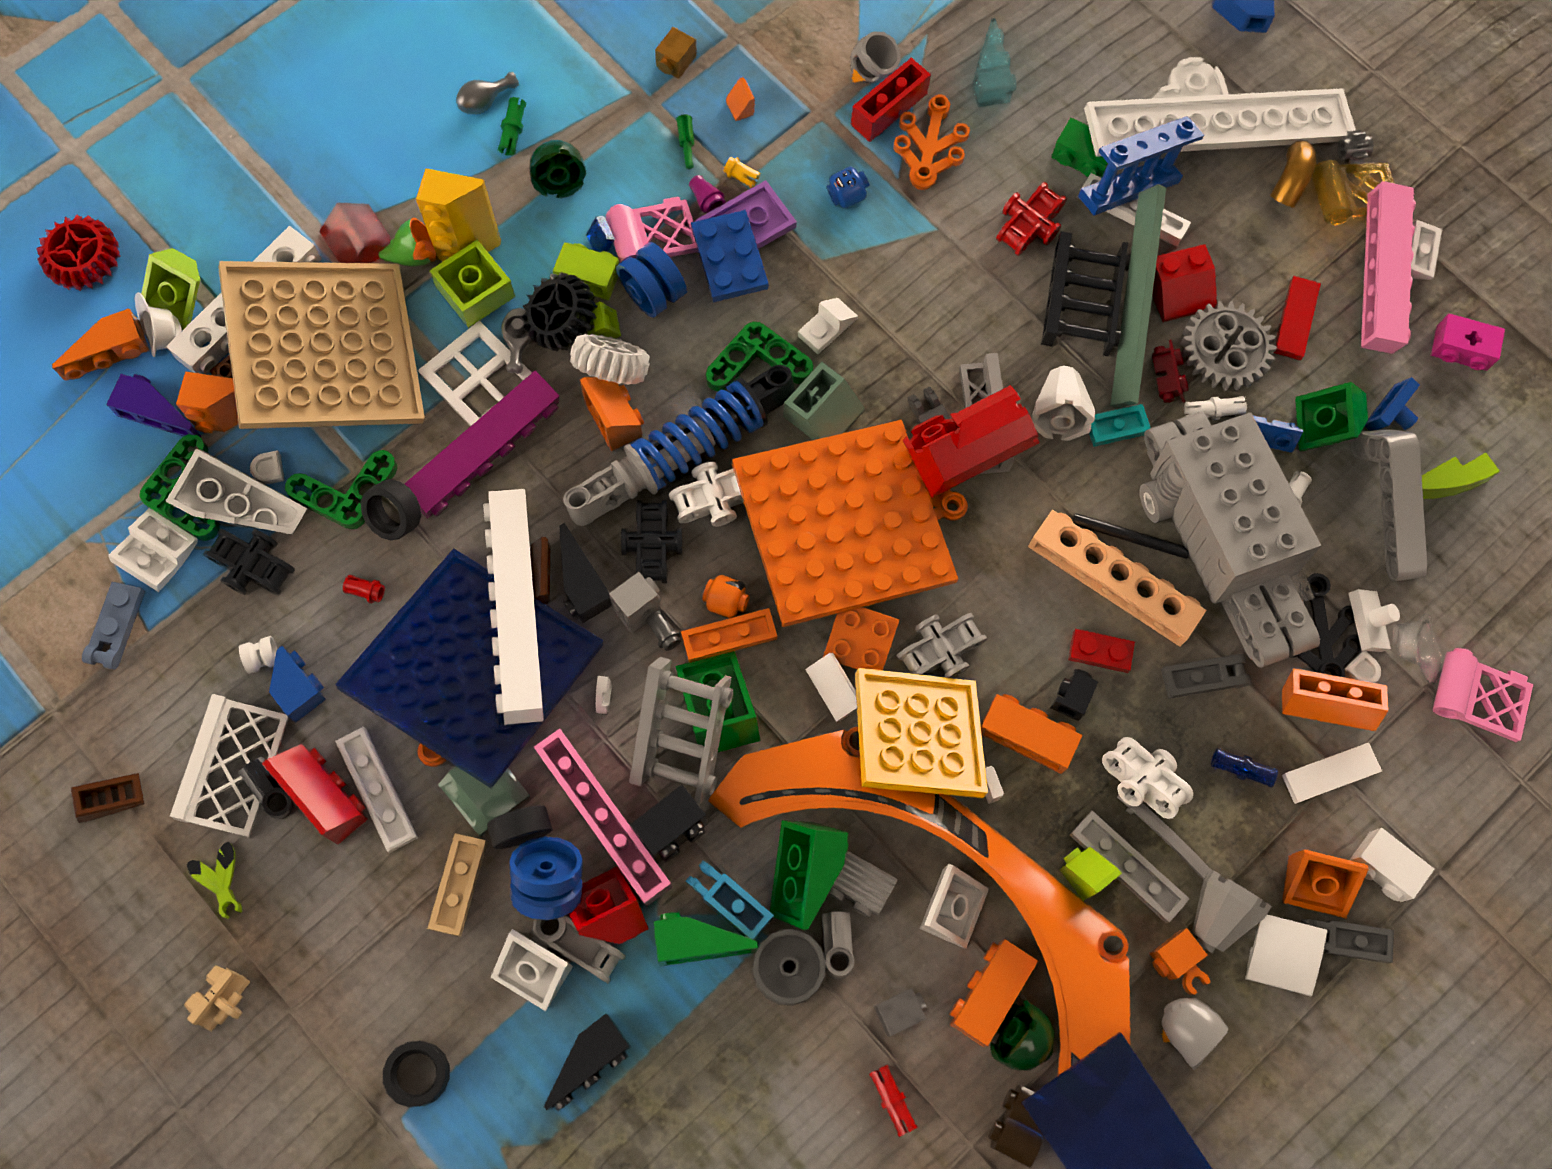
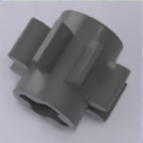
M1361 130L1347 131V138L1341 139L1338 143L1339 158L1345 160V164L1350 163V166L1363 165L1364 158L1370 157L1373 153L1372 138L1366 136V132H1361Z

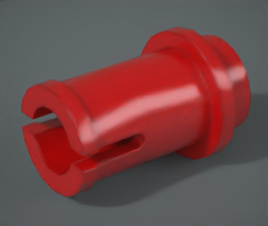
M349 574L348 578L346 577L342 590L346 594L365 598L368 603L372 604L382 600L385 586L379 580L368 581Z

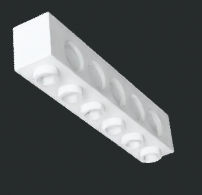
M289 226L253 262L319 263L322 259L315 245ZM222 292L166 346L175 359L193 373H210L209 370L229 353L226 326H223L225 324ZM210 342L209 345L202 347L205 343Z

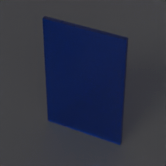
M1118 1032L1022 1101V1104L1066 1169H1212L1121 1032Z

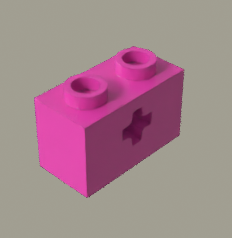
M1448 313L1436 326L1431 356L1441 358L1445 362L1467 365L1474 370L1487 371L1500 359L1505 329Z

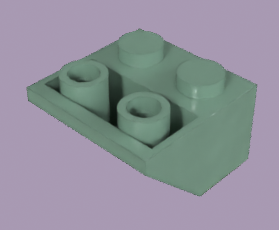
M821 361L784 402L783 417L812 440L845 433L865 411V407L846 380Z

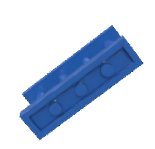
M1188 116L1102 146L1098 152L1108 163L1101 180L1081 188L1078 197L1095 216L1138 199L1139 192L1158 184L1166 188L1179 184L1183 175L1174 163L1183 146L1202 140L1204 134ZM1167 153L1164 158L1159 159L1161 154ZM1145 161L1144 165L1138 167L1140 162ZM1124 168L1121 174L1116 175L1118 170Z

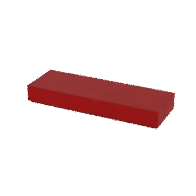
M1293 276L1290 280L1275 342L1277 347L1274 352L1275 354L1299 361L1303 359L1321 283Z

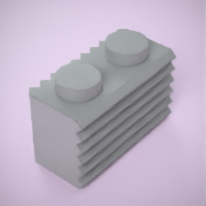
M847 851L844 867L828 895L839 901H842L843 897L855 903L853 906L854 910L866 917H870L871 914L878 916L898 879Z

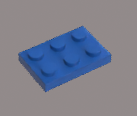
M746 210L691 222V229L713 302L769 288Z

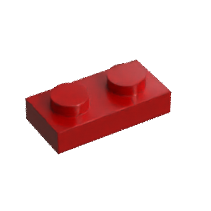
M1075 628L1072 634L1068 660L1129 673L1131 671L1135 641Z

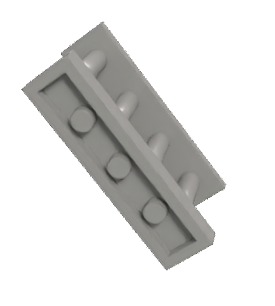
M659 657L648 666L629 783L641 786L649 777L654 775L697 787L694 800L697 804H701L708 794H713L717 783V777L713 775L725 710L730 706L733 697V689H730L732 677L725 675L715 687L673 676V672L670 671L672 660ZM671 688L712 700L710 717L668 705V701H665L666 691ZM665 717L706 729L704 746L663 734V730H660L661 720ZM661 746L701 758L699 775L658 763V759L655 758L656 749Z

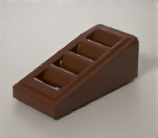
M139 773L71 787L75 816L78 823L95 820L144 805ZM131 784L132 799H126L125 785ZM118 788L120 801L113 803L111 790ZM98 793H105V805H100ZM85 797H92L93 807L87 808Z

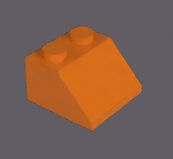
M185 371L176 405L195 426L196 430L203 433H213V431L226 432L239 424L233 378Z
M584 377L580 379L585 405L611 452L642 437L641 425L644 424L643 418L637 408L632 410L628 401H631V398L624 385L619 386L616 382H608L597 377Z

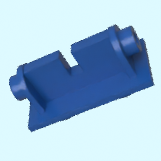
M1253 415L1270 448L1293 453L1303 430H1300L1292 422L1285 423L1272 420L1271 423H1268L1267 418Z

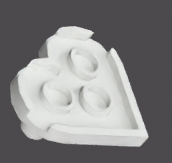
M1190 57L1178 63L1169 76L1168 85L1161 87L1152 99L1229 95L1224 77L1217 66L1214 69L1209 64L1203 63V58Z

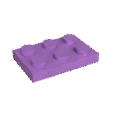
M766 180L695 220L696 222L746 210L758 249L797 226V221Z

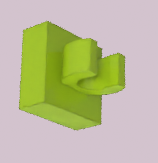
M600 301L595 303L598 307L592 312L595 314L596 319L591 320L589 323L594 325V329L588 331V335H603L614 339L620 337L621 332L617 311Z

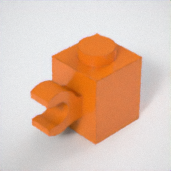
M1188 928L1178 931L1149 953L1154 959L1152 961L1153 967L1163 978L1167 976L1169 980H1174L1183 975L1182 985L1189 995L1198 993L1192 986L1194 977L1198 978L1203 985L1210 983L1208 975L1196 965L1208 954Z

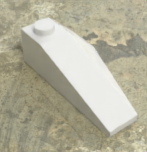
M197 448L166 502L194 517L292 535L308 509L233 466Z

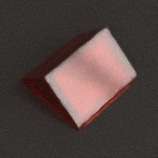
M336 203L319 230L339 263H372L380 259L379 252L386 248L392 240L369 204Z

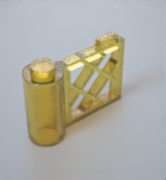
M1327 160L1318 163L1312 174V180L1324 221L1332 225H1339L1346 222L1348 217L1367 216V206L1356 208L1353 197L1356 195L1367 203L1368 193L1360 188L1362 184L1366 183L1373 189L1380 184L1369 176L1371 172H1380L1383 181L1394 183L1388 162L1338 165V162L1335 160ZM1352 173L1361 181L1358 185H1355L1348 180L1347 174Z

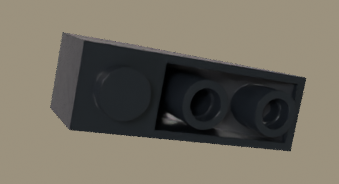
M608 1014L603 1015L578 1035L544 1104L546 1110H551L555 1107L557 1111H560L574 1100L571 1093L581 1086L587 1090L602 1078L599 1072L606 1066L610 1065L614 1069L629 1057L626 1051L631 1046Z

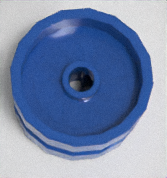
M648 242L636 252L637 259L629 256L616 266V271L620 282L634 303L645 314L654 318L667 308V301L674 303L687 293V286L677 266L665 251L657 244Z
M555 837L535 838L520 844L512 852L509 862L511 877L510 897L513 906L521 914L540 920L561 918L571 913L580 904L582 897L581 875L583 859L579 849L571 842Z

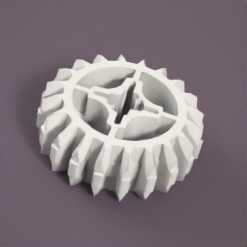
M584 334L577 336L570 352V362L580 372L618 384L625 383L629 385L643 382L650 365V356L645 350L640 349L639 346L603 335Z

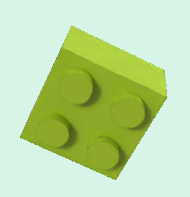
M478 239L429 270L436 288L468 328L515 298L511 280Z

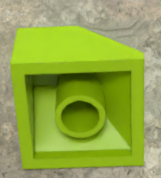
M174 248L149 254L141 294L149 307L171 311L179 320L182 330L191 323L199 289L200 276L196 261Z

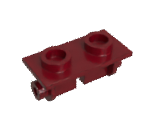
M1169 340L1170 348L1165 349V346H1157L1153 349L1154 353L1151 355L1156 375L1167 373L1166 376L1156 378L1159 398L1163 399L1164 403H1171L1175 401V397L1180 396L1184 403L1186 402L1184 392L1189 391L1186 375H1180L1179 366L1184 365L1181 349H1175L1172 340Z

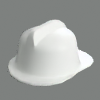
M138 292L135 295L138 319L150 344L152 356L155 357L156 351L167 349L166 346L182 331L181 325L171 311L149 307L143 295Z

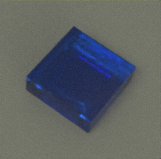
M604 216L595 217L586 236L594 251L608 252L615 241V237Z

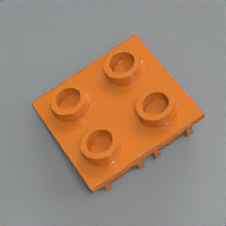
M864 607L837 613L823 657L828 653H833L842 665L856 670L864 668L883 671L900 619Z

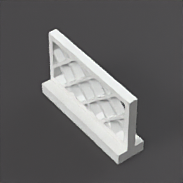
M212 694L170 817L177 821L189 822L250 838L261 804L254 794L245 799L243 798L236 785L243 781L242 777L240 776L233 780L225 765L242 756L247 764L250 763L246 754L264 745L269 754L268 758L277 755L289 717L286 714L228 700L223 696ZM232 708L244 711L250 722L232 730L228 722ZM250 713L260 716L256 719H253ZM267 718L279 720L276 733L266 738L262 736L256 725ZM253 726L261 741L243 749L236 735ZM225 727H227L229 733L223 736ZM232 737L240 752L222 760L218 753L219 745ZM273 740V743H272V746H271V749H270L269 746L267 745V743ZM215 756H216V758H217V760L219 761V763H217L216 765L212 766V765H213V762H214V759H215ZM222 767L230 782L212 791L207 782L209 774ZM206 787L208 794L202 797L203 791ZM233 787L240 802L223 810L215 795ZM212 798L219 813L207 820L195 817L199 804ZM254 800L250 810L247 803ZM243 806L248 814L245 828L231 826L226 814ZM222 817L225 824L214 821Z

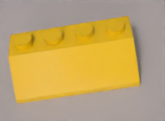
M425 168L416 201L437 258L445 261L477 239L487 252L500 246L501 238L484 180Z

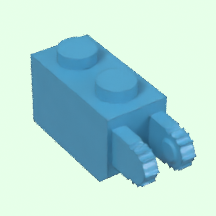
M703 860L698 866L704 874L710 876L716 882L713 887L708 891L699 880L691 876L685 882L703 897L704 903L742 936L756 940L772 921L774 915L725 873L721 875Z

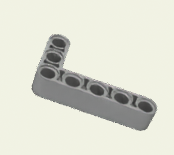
M1388 429L1361 432L1358 438L1351 439V451L1356 459L1379 463L1385 562L1388 577L1393 582L1425 577L1427 574V551L1418 438L1412 432Z

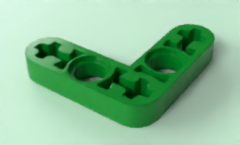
M753 321L745 325L706 370V382L713 391L727 390L726 386L738 378L758 356L772 367L775 365L785 366L787 364V367L791 370L793 382L801 384L813 371V363L807 355L760 322ZM750 333L753 335L760 333V340L758 338L751 340ZM774 347H781L785 350L786 354L782 358L777 359L772 357L769 352ZM733 351H741L745 354V359L741 362H733L729 355ZM726 365L728 368L724 372V381L722 379L714 381V373L720 375L725 370ZM802 365L805 366V372H795V366L799 368Z
M188 434L176 443L140 490V499L148 508L197 539L208 541L218 534L220 525L217 520L196 517L199 521L210 525L207 530L200 529L193 522L194 516L188 513L180 518L173 517L172 511L175 506L166 502L179 477L175 479L167 478L168 470L171 467L180 466L183 472L186 465L179 458L182 457L189 462L194 453L187 450L189 446H197L198 449L208 453L207 444L198 435ZM162 480L170 486L168 489L160 484ZM154 492L156 494L159 493L161 498L157 500L152 499L150 496Z
M378 450L368 458L346 494L302 473L290 476L285 483V490L293 501L347 529H357L365 523L361 512V504L358 503L357 505L353 500L356 498L361 502L363 496L359 494L360 487L366 483L377 485L382 481L393 479L398 469L397 463L393 455L388 451ZM385 461H387L389 467H382L379 470L377 463H384ZM378 475V477L380 478V481H378V480H377L375 477H373V476ZM304 484L307 490L312 492L311 497L303 491L299 490L296 492L295 486H302ZM332 495L334 501L331 506L327 508L318 506V501L322 496ZM355 509L358 514L357 517H350L348 519L345 513L347 511L353 512Z

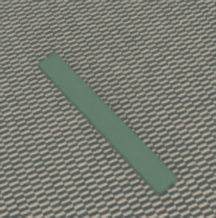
M1159 184L1139 192L1120 329L1121 338L1118 345L1110 406L1117 409L1138 404L1166 194V187Z

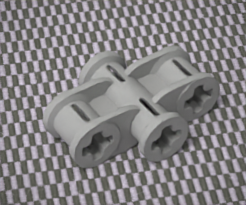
M972 613L958 618L944 628L940 625V618L937 614L925 619L915 627L916 632L921 633L924 639L906 647L896 656L899 660H903L911 674L929 675L931 672L942 667L946 673L944 675L945 678H955L970 667L968 662H963L960 656L979 647L988 638L986 635H981L973 622L974 616Z

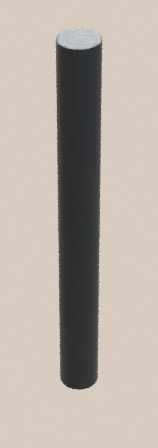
M1077 513L1073 517V523L1079 527L1184 559L1189 557V552L1185 546Z

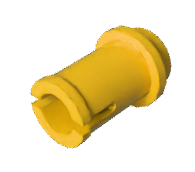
M730 157L723 169V172L727 174L729 179L733 177L749 186V188H753L757 182L753 179L759 180L761 174L741 163L738 157L735 159Z

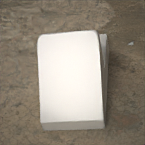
M839 298L822 301L819 303L818 314L798 331V337L816 354H819L854 323L858 316Z

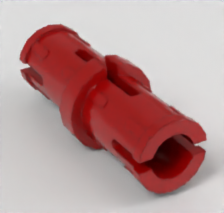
M885 1065L879 1068V1071L871 1072L869 1076L872 1078L883 1101L880 1103L882 1109H887L897 1130L898 1137L918 1128L904 1101L906 1096L904 1092L900 1093L889 1070V1066Z

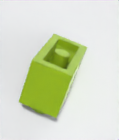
M1078 847L1063 858L1067 864L1059 869L1083 900L1097 894L1122 874L1115 865L1091 847L1082 852Z

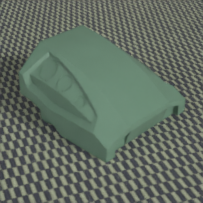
M489 744L464 759L449 771L438 784L480 837L488 830L487 823L490 820L508 813L519 803L531 797Z

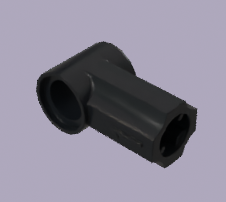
M261 756L245 765L238 773L259 801L264 811L271 818L283 819L292 812L294 802L262 763L265 759ZM277 795L284 796L287 799L285 808L278 812L270 810V800Z

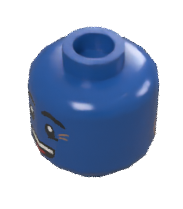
M849 166L831 175L829 185L826 188L834 205H840L842 208L847 209L866 199L867 192L865 188L870 185L863 171L858 173L854 167Z

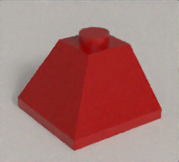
M618 866L582 883L580 904L569 913L580 936L621 944L649 929L639 903Z

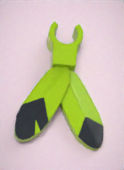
M229 842L224 843L218 851L215 871L200 861L192 860L187 864L189 874L204 887L216 893L219 902V913L226 919L230 918L226 913V909L230 904L235 905V911L242 913V905L236 900L233 891L229 889L233 879L236 860L234 847Z

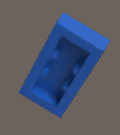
M1412 377L1394 384L1368 418L1365 427L1369 431L1379 430L1388 427L1393 420L1404 430L1412 427L1417 422L1418 417L1405 404L1420 384Z

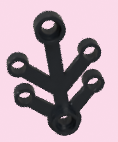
M1314 573L1303 582L1302 588L1305 595L1311 601L1314 624L1320 637V645L1317 647L1320 658L1309 650L1292 656V658L1298 657L1313 669L1314 672L1324 674V671H1329L1333 676L1345 678L1344 666L1354 654L1361 651L1359 637L1355 634L1347 637L1342 643V651L1335 658L1333 657L1332 646L1347 627L1355 623L1352 607L1345 606L1338 612L1337 621L1329 629L1323 596L1330 590V581L1325 575ZM1310 584L1317 586V593L1310 588ZM1345 611L1351 613L1352 620L1345 617ZM1350 640L1356 642L1357 649H1353L1350 646Z

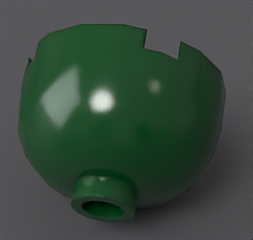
M550 140L542 143L533 152L530 158V180L534 189L540 194L547 197V193L551 195L557 194V198H565L575 194L582 188L584 184L583 179L586 176L585 163L579 150L572 144L562 140Z
M1026 1000L1023 1001L1024 1005L1022 1006L1017 1003L1011 1006L996 1034L1000 1033L996 1044L993 1042L990 1044L991 1056L1008 1068L1020 1071H1030L1046 1062L1054 1050V1029L1049 1017Z

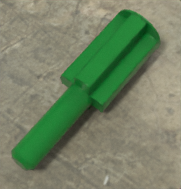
M682 114L676 118L679 145L684 150L685 168L690 170L694 167L691 148L694 146L692 116Z

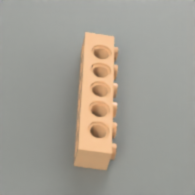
M1052 510L1028 546L1179 647L1189 639L1207 611L1201 607L1198 600L1191 596H1184L1175 590L1172 583L1165 579H1158L1149 573L1146 566L1138 562H1132L1117 547L1108 546L1101 542L1094 532L1078 527L1064 513H1057ZM1060 539H1069L1073 543V547L1064 546ZM1086 555H1094L1098 559V564L1090 563ZM1111 571L1120 572L1124 580H1116L1112 576ZM1137 588L1146 589L1149 597H1142L1138 593ZM1163 604L1170 605L1174 609L1175 615L1168 614L1164 610Z

